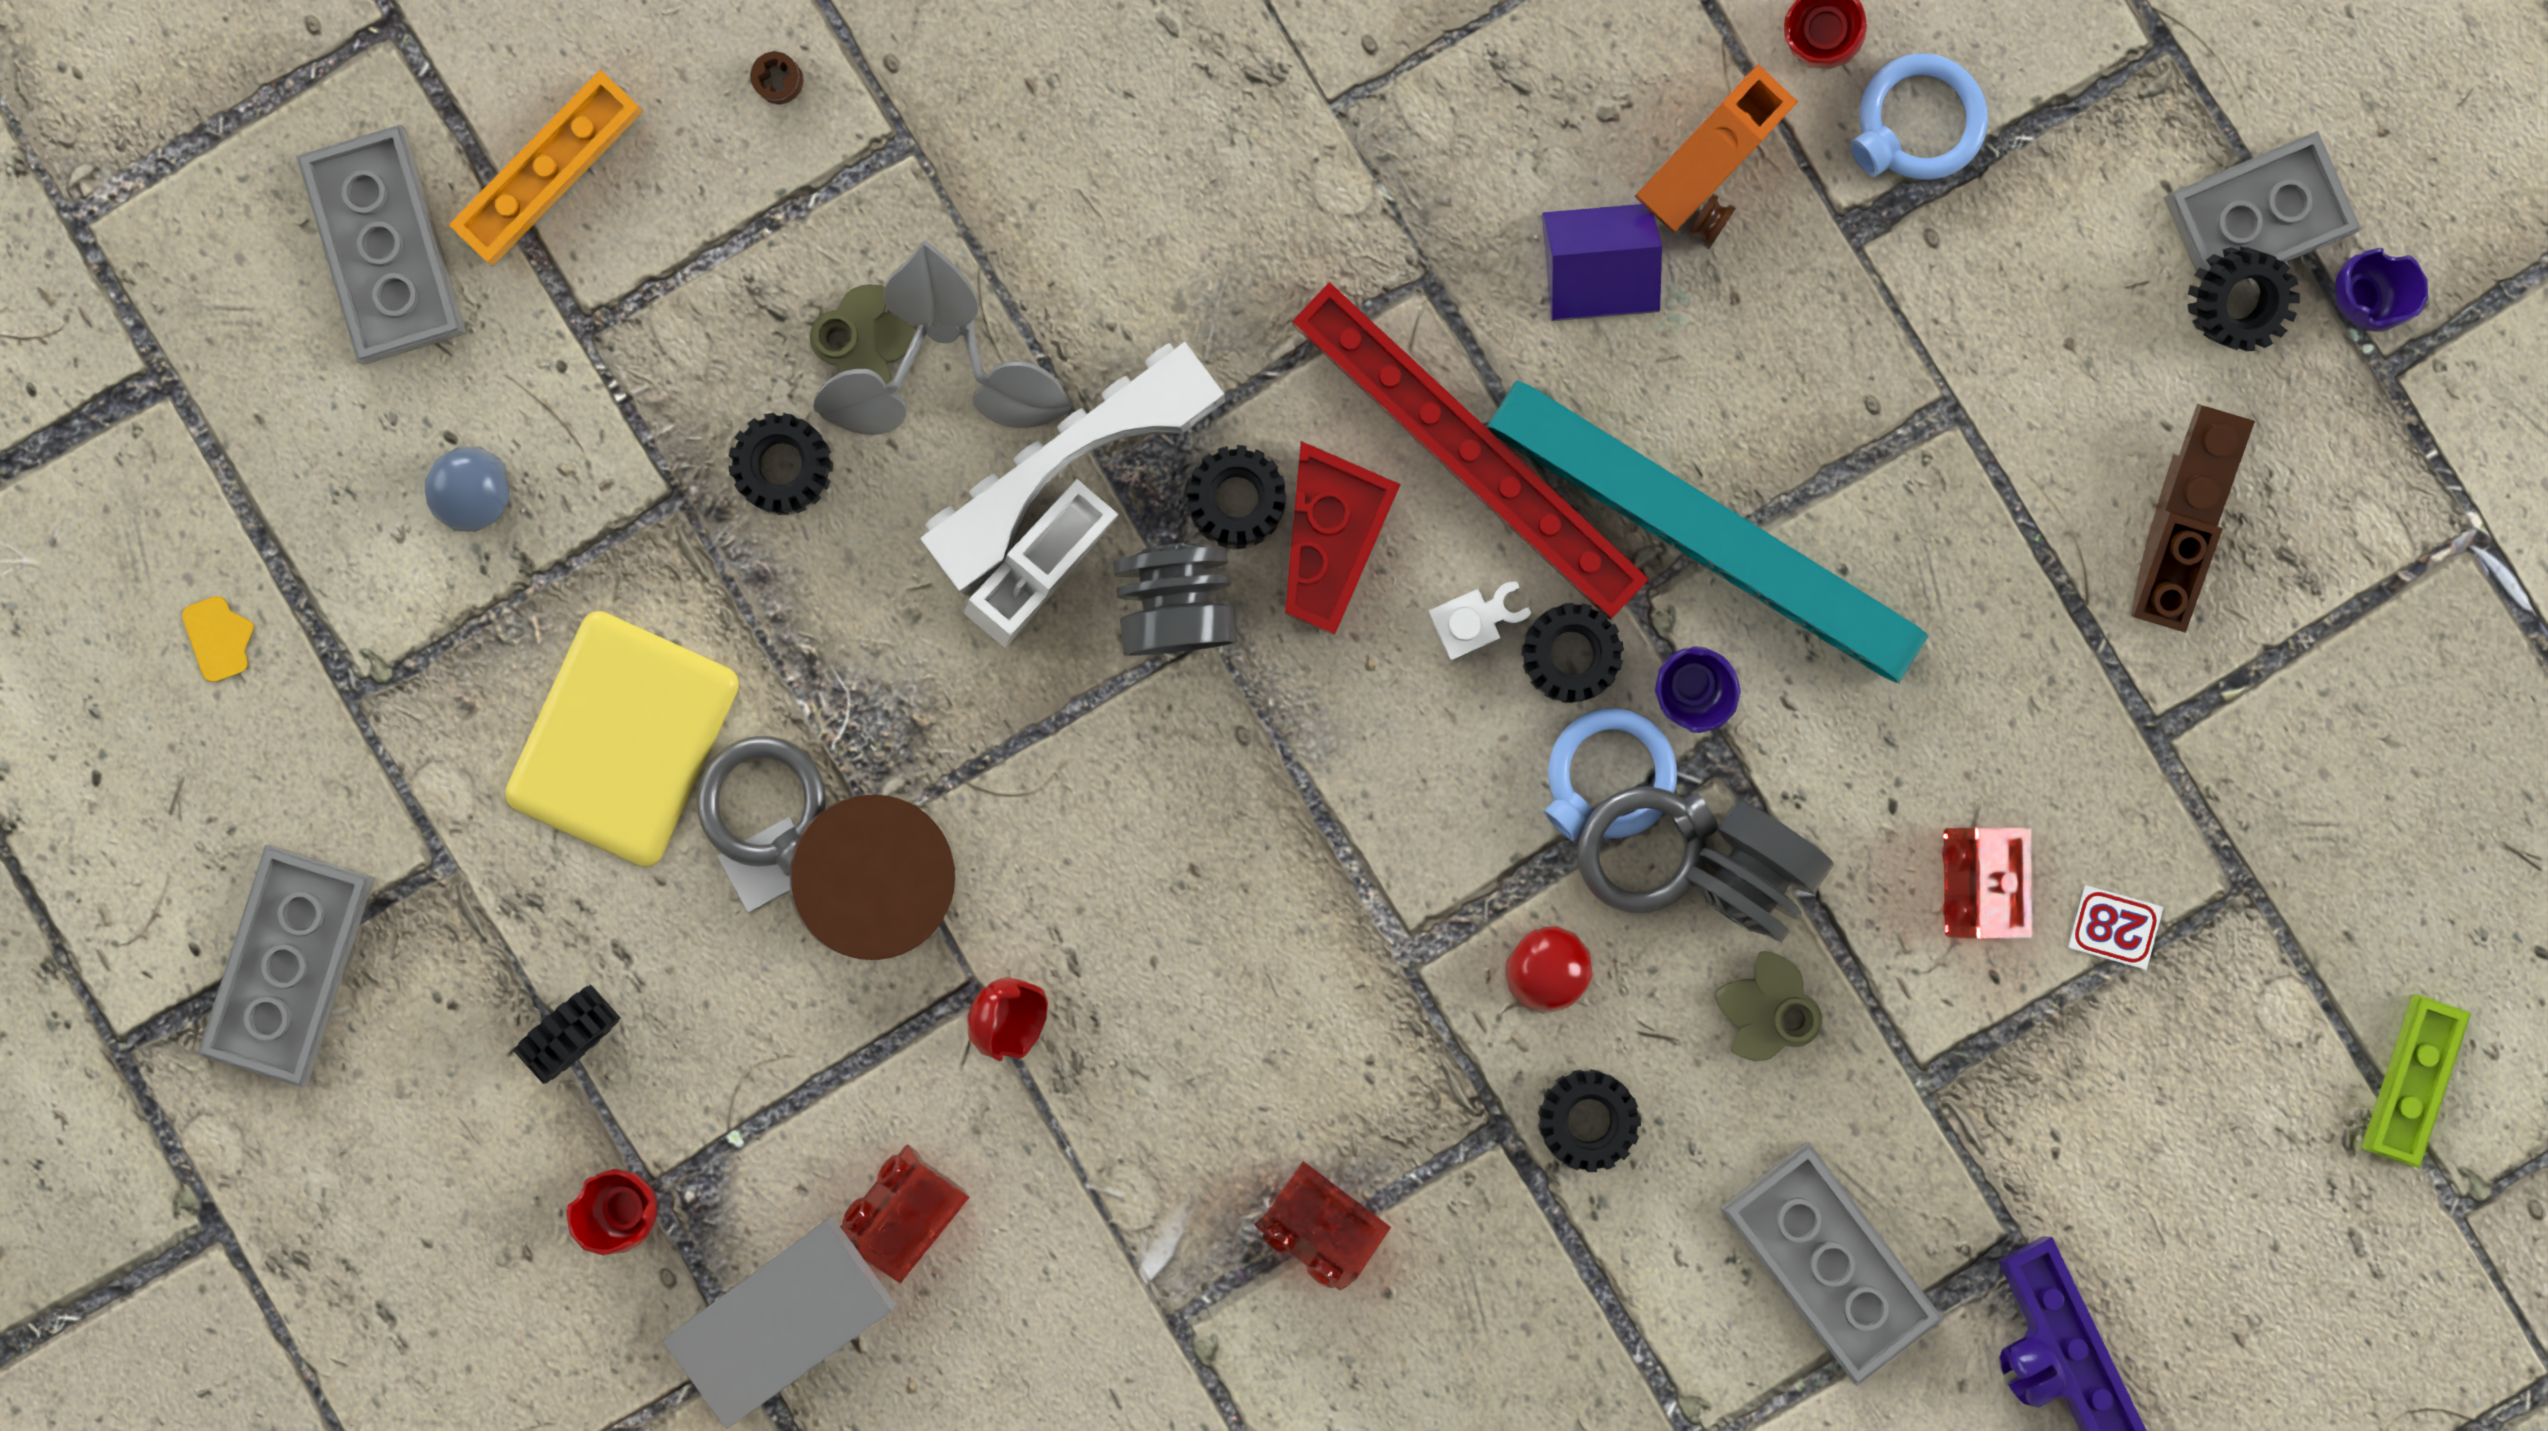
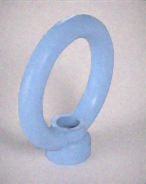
M1916 53L1899 57L1880 68L1868 82L1860 103L1859 118L1862 134L1850 142V149L1858 165L1872 177H1876L1887 168L1904 177L1918 180H1932L1949 176L1964 168L1976 156L1984 142L1988 127V109L1983 92L1968 71L1948 58L1928 53ZM1916 75L1935 77L1947 83L1959 95L1965 108L1966 126L1962 138L1949 152L1933 158H1920L1909 155L1901 150V145L1895 134L1888 127L1883 126L1881 108L1888 91L1904 78Z
M1620 708L1598 709L1574 720L1558 737L1550 755L1548 768L1549 785L1554 801L1543 812L1555 828L1572 842H1575L1580 837L1583 826L1593 812V809L1581 796L1574 792L1570 780V765L1578 746L1586 738L1597 732L1620 730L1630 733L1641 740L1650 751L1654 761V787L1668 790L1672 793L1675 792L1677 765L1672 747L1662 731L1646 717ZM1643 808L1620 816L1609 826L1603 838L1616 839L1636 835L1651 827L1660 819L1664 812Z

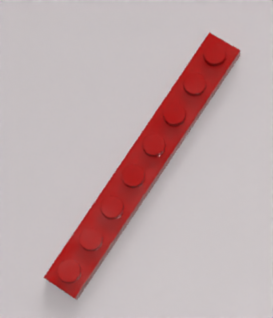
M1330 282L1292 321V325L1592 605L1608 615L1607 618L1609 620L1649 580L1647 576Z

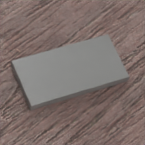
M397 125L298 155L297 160L357 362L366 365L467 334L406 129L402 125Z
M265 845L198 1055L299 1087L308 1086L375 877L273 845Z
M1807 1141L1720 1207L1856 1386L1943 1320L1936 1308Z
M830 1216L662 1341L727 1430L886 1316L898 1305L834 1217Z

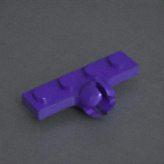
M2042 1236L1998 1260L2025 1316L2028 1327L2024 1337L2003 1348L1999 1357L2000 1369L2003 1375L2012 1370L2018 1375L2007 1383L2015 1396L2023 1404L2038 1408L2058 1397H2062L2066 1401L2080 1431H2147L2053 1237Z

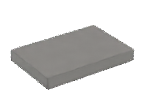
M2318 131L2181 188L2164 197L2196 271L2198 268L2209 271L2211 266L2206 259L2213 254L2224 257L2222 250L2230 247L2240 250V246L2249 247L2275 256L2277 260L2286 263L2362 230Z

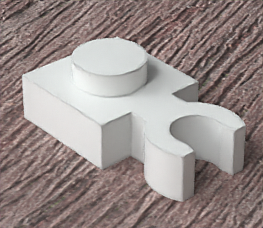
M1512 581L1501 585L1495 591L1492 600L1484 602L1479 589H1475L1428 611V615L1449 661L1499 640L1501 637L1495 626L1496 623L1502 621L1507 624H1517L1530 616L1531 611L1529 607L1516 613L1509 612L1504 607L1503 600L1505 595L1519 589L1518 582Z

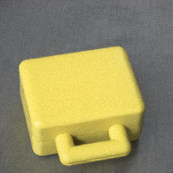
M595 611L588 614L583 619L508 781L505 789L507 803L516 811L642 867L656 864L663 856L738 692L739 680L732 669L609 613Z

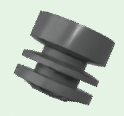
M1194 543L1170 544L1146 548L1135 555L1113 561L1114 575L1116 577L1140 578L1139 583L1121 586L1116 589L1117 598L1142 601L1143 611L1120 618L1124 656L1194 651L1226 646L1238 642L1234 606L1208 603L1207 593L1218 591L1231 585L1229 575H1205V569L1223 566L1228 563L1227 548L1205 547Z
M1735 800L1716 829L1722 838L1733 847V850L1729 856H1726L1718 851L1703 848L1699 855L1718 870L1717 874L1713 877L1703 870L1691 866L1684 878L1699 891L1709 906L1749 932L1763 934L1776 941L1783 942L1789 933V929L1770 914L1775 908L1791 918L1798 919L1802 913L1801 910L1784 893L1789 886H1792L1801 891L1815 894L1834 866V863L1821 850L1784 824L1744 801Z

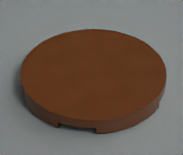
M861 795L840 800L822 810L807 824L792 851L793 856L789 874L790 897L798 918L817 941L827 948L848 957L863 960H882L911 951L934 933L943 921L952 901L955 886V866L946 837L938 825L925 812L899 798L886 795Z

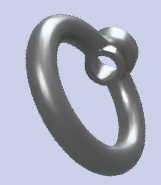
M772 736L748 737L724 748L707 766L702 775L697 793V811L700 824L709 841L719 852L733 861L749 866L759 867L778 864L786 876L790 874L792 851L796 841L807 824L824 810L826 806L824 783L812 759L793 743ZM753 758H771L787 765L797 775L804 793V807L797 825L782 833L772 843L765 845L747 843L734 836L725 826L719 810V794L725 778L737 765Z
M1634 787L1620 791L1597 806L1583 826L1578 842V863L1582 878L1595 897L1616 910L1628 913H1650L1664 909L1680 900L1693 887L1684 876L1691 866L1702 870L1705 860L1699 854L1703 848H1706V838L1717 832L1718 824L1699 793H1695L1684 800L1668 790L1656 787ZM1636 809H1656L1672 818L1684 839L1682 862L1675 874L1667 882L1655 889L1642 892L1624 890L1611 882L1602 869L1599 857L1602 838L1609 826L1623 814Z

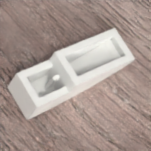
M1076 479L1008 552L1004 562L972 595L968 600L964 614L1001 646L1006 648L1093 548L1117 518L1118 513Z

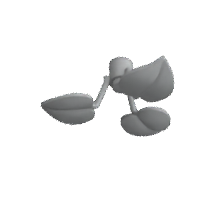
M924 241L914 254L891 274L884 287L883 298L888 309L901 320L917 325L916 333L895 377L885 384L879 374L869 369L844 371L833 376L822 385L814 397L813 404L814 411L818 412L822 418L853 432L876 435L896 429L906 417L907 405L904 399L895 394V392L901 388L926 335L939 343H951L957 340L960 335L964 336L974 377L978 383L982 384L974 392L973 404L982 415L995 423L1014 428L1044 425L1066 414L1071 409L1073 400L1066 395L1061 384L1052 374L1040 366L1029 362L1011 361L1001 363L991 370L990 375L984 371L974 336L975 323L972 321L976 317L979 307L977 293L967 278L947 257L930 243Z

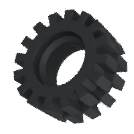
M2241 246L2240 250L2232 247L2223 249L2224 257L2213 254L2206 259L2211 266L2209 271L2198 268L2194 274L2195 277L2202 280L2200 287L2189 286L2188 295L2197 298V302L2187 304L2188 312L2198 317L2192 322L2196 329L2205 332L2203 334L2205 337L2235 350L2239 348L2246 352L2256 351L2255 344L2266 348L2273 344L2269 335L2273 334L2281 338L2288 331L2280 325L2283 319L2292 322L2295 320L2297 313L2288 310L2289 303H2300V294L2290 290L2291 287L2299 285L2297 278L2292 274L2286 273L2291 268L2285 262L2277 260V257ZM2252 278L2256 281L2260 290L2258 303L2247 317L2234 319L2227 310L2228 296L2232 288L2240 280Z
M775 413L764 414L765 418L762 420L752 419L747 423L749 428L744 433L739 430L735 436V439L738 440L735 448L730 447L729 457L732 458V466H728L729 473L735 479L736 483L734 486L747 501L761 510L769 513L775 512L778 515H789L788 512L792 511L800 513L807 510L805 506L811 502L816 504L821 499L819 494L823 488L828 489L831 482L828 479L829 472H833V462L829 458L831 451L828 444L823 440L822 435L802 418L798 419L792 414L783 413V416H779ZM776 444L792 445L801 456L802 464L798 476L793 481L784 485L768 482L761 471L763 454L767 449Z
M1237 445V449L1228 450V446L1218 448V453L1212 456L1209 453L1202 459V464L1199 467H1195L1191 482L1188 485V508L1195 527L1198 526L1202 531V535L1209 541L1213 539L1218 542V546L1227 548V545H1234L1236 549L1246 548L1248 544L1254 543L1257 545L1263 542L1265 536L1271 535L1275 531L1285 509V481L1283 475L1280 476L1278 472V466L1273 460L1269 462L1264 458L1263 452L1258 449L1255 452L1246 450L1247 446ZM1229 478H1244L1250 481L1256 488L1258 503L1250 514L1243 517H1231L1224 514L1217 506L1215 500L1216 491L1219 485Z
M1565 603L1561 606L1553 607L1537 618L1525 635L1526 639L1522 646L1521 654L1524 657L1523 668L1525 674L1528 673L1532 680L1530 683L1536 690L1540 689L1545 693L1544 696L1552 700L1557 699L1563 703H1573L1594 698L1612 685L1616 679L1617 672L1621 670L1623 663L1621 652L1624 651L1623 641L1620 642L1617 634L1619 630L1615 624L1612 625L1608 621V615L1601 610L1598 612L1592 609L1591 605ZM1563 633H1580L1592 645V662L1580 674H1566L1559 670L1552 660V645L1556 638Z
M592 985L584 987L579 993L576 992L568 1001L560 1004L553 1013L548 1014L541 1020V1023L528 1032V1035L514 1048V1052L540 1082L546 1084L556 1078L562 1071L568 1069L577 1059L579 1060L590 1048L594 1047L601 1038L612 1030L621 1017Z
M1592 1069L1590 1071H1572L1571 1075L1566 1077L1562 1075L1555 1080L1556 1084L1551 1089L1548 1088L1543 1095L1545 1099L1543 1104L1539 1105L1538 1111L1540 1116V1124H1538L1540 1134L1551 1153L1560 1162L1562 1161L1567 1164L1568 1167L1575 1170L1583 1169L1587 1172H1597V1169L1601 1168L1608 1170L1615 1167L1614 1163L1619 1159L1625 1160L1631 1154L1628 1150L1632 1144L1636 1145L1638 1141L1637 1129L1638 1126H1641V1117L1637 1112L1638 1105L1635 1098L1629 1093V1090L1611 1075ZM1586 1099L1602 1102L1610 1115V1125L1607 1132L1598 1140L1590 1142L1574 1137L1568 1126V1116L1571 1109L1578 1102Z

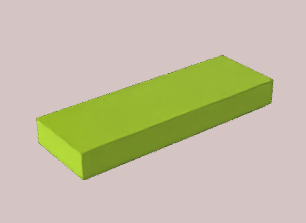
M2412 994L2361 1149L2420 1169L2471 1016L2470 1012L2421 995Z

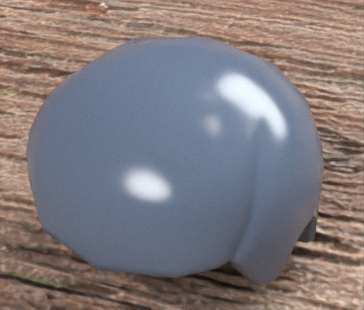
M459 446L435 460L425 479L424 491L431 513L436 519L454 531L476 532L495 523L502 515L510 497L505 464L500 458L482 447Z

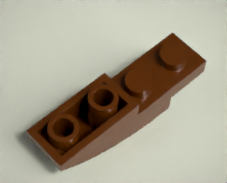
M2196 405L2179 455L2173 454L2160 493L2140 566L2131 612L2132 617L2186 633L2223 530L2218 524L2254 426V420L2204 405Z

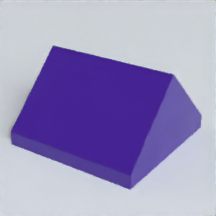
M1643 204L1542 213L1551 321L1655 313L1660 311L1662 243L1654 214Z

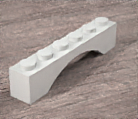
M1183 342L1175 349L1171 343L1158 349L1144 362L1148 367L1146 371L1132 381L1127 376L1115 381L1101 393V397L1104 399L1103 403L1088 414L1083 408L1072 413L1057 426L1061 433L1045 446L1040 441L1029 445L1013 459L1017 465L1014 469L1000 479L996 473L986 477L970 490L969 493L973 497L971 501L957 511L952 506H949L925 524L929 532L920 539L961 593L964 595L969 593L989 578L1004 562L1006 555L1013 547L1015 536L1028 509L1044 487L1070 463L1097 447L1125 437L1151 433L1182 434L1225 402V394L1186 342Z

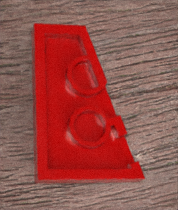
M1303 441L1300 442L1285 614L1335 636L1401 484Z

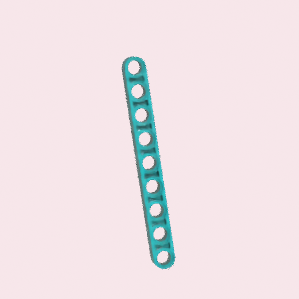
M1518 380L1514 382L1487 425V429L1506 444L1868 669L1892 682L1900 684L1928 638V634L1911 621L1524 382Z

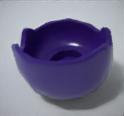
M2384 248L2371 249L2357 254L2343 263L2335 281L2336 305L2339 311L2358 328L2371 332H2383L2420 315L2428 300V279L2417 260L2412 256L2393 257L2386 255Z
M1700 646L1686 647L1674 652L1659 668L1654 689L1660 708L1665 716L1693 733H1702L1722 727L1736 712L1741 694L1738 675L1731 663L1723 655Z

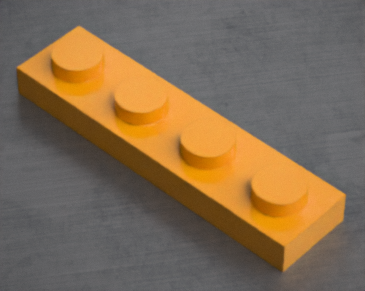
M600 69L458 214L449 226L487 263L494 266L644 111Z

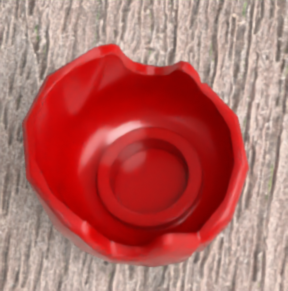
M1795 0L1785 16L1784 36L1788 48L1797 59L1810 68L1830 70L1848 63L1860 51L1866 39L1867 21L1860 0Z
M1558 926L1543 927L1540 930L1534 929L1525 935L1507 959L1505 968L1509 991L1523 1007L1541 1014L1564 1010L1573 1005L1585 993L1593 976L1589 949L1575 933Z
M1011 977L1000 978L990 982L974 998L967 1015L969 1040L982 1055L989 1056L995 1060L1002 1061V1056L1017 1059L1023 1058L1039 1039L1047 1020L1048 1000L1044 990L1021 979Z
M618 1168L596 1174L595 1177L587 1178L576 1199L567 1206L566 1216L570 1236L583 1250L603 1256L625 1253L637 1247L648 1237L658 1214L656 1208L658 1201L653 1188L639 1174Z

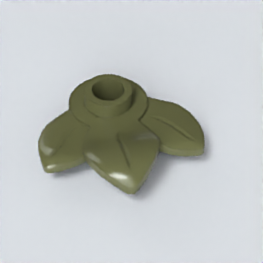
M860 285L845 294L837 310L828 311L815 320L810 330V344L814 353L822 361L831 365H837L840 373L852 369H869L879 374L885 384L892 380L887 363L895 362L905 356L916 330L912 325L897 316L885 313L887 307L883 298L885 286ZM837 329L846 331L848 335L846 344L840 348H834L829 345V336Z
M1760 951L1758 953L1755 963L1754 980L1742 979L1732 981L1715 991V998L1723 1015L1740 1027L1732 1042L1731 1052L1742 1058L1752 1061L1768 1060L1773 1058L1785 1046L1801 1047L1809 1044L1820 1032L1822 1014L1817 1003L1811 997L1804 994L1801 972L1793 963L1773 952ZM1791 1009H1798L1802 1014V1023L1796 1029H1788L1784 1023V1016Z

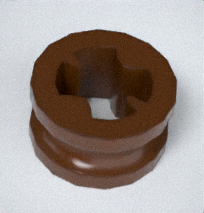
M777 51L764 53L756 59L751 68L750 78L753 88L769 103L778 105L789 103L797 98L802 91L804 83L803 73L798 64L785 53ZM775 65L783 72L789 68L790 75L783 78L784 88L779 91L771 84H768L766 88L764 87V81L771 77L769 68Z
M1714 193L1686 234L1691 239L1695 236L1701 237L1704 241L1703 246L1708 250L1736 209L1731 204L1727 207L1721 206L1718 202L1719 197Z

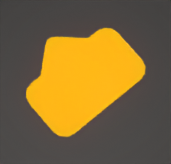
M213 596L184 608L182 620L205 680L217 682L243 672L248 665L245 649L254 630V624L230 611L228 603L220 596Z

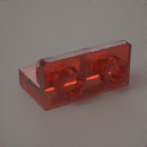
M1946 828L1943 833L1944 847L1942 851L1944 863L1943 915L1945 919V935L1947 937L1977 939L2033 937L2031 828Z
M907 1144L898 1155H893L885 1161L879 1170L875 1184L863 1198L856 1199L848 1207L840 1227L865 1261L901 1284L970 1197L965 1189L924 1162L917 1150Z
M1304 1161L1297 1166L1272 1204L1254 1224L1256 1228L1264 1233L1263 1239L1269 1246L1282 1254L1288 1255L1291 1253L1308 1266L1307 1272L1315 1281L1325 1287H1335L1338 1290H1343L1358 1278L1391 1228Z

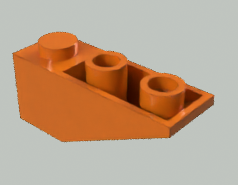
M1757 64L1634 197L1669 230L1675 233L1764 140L1798 101L1766 70Z

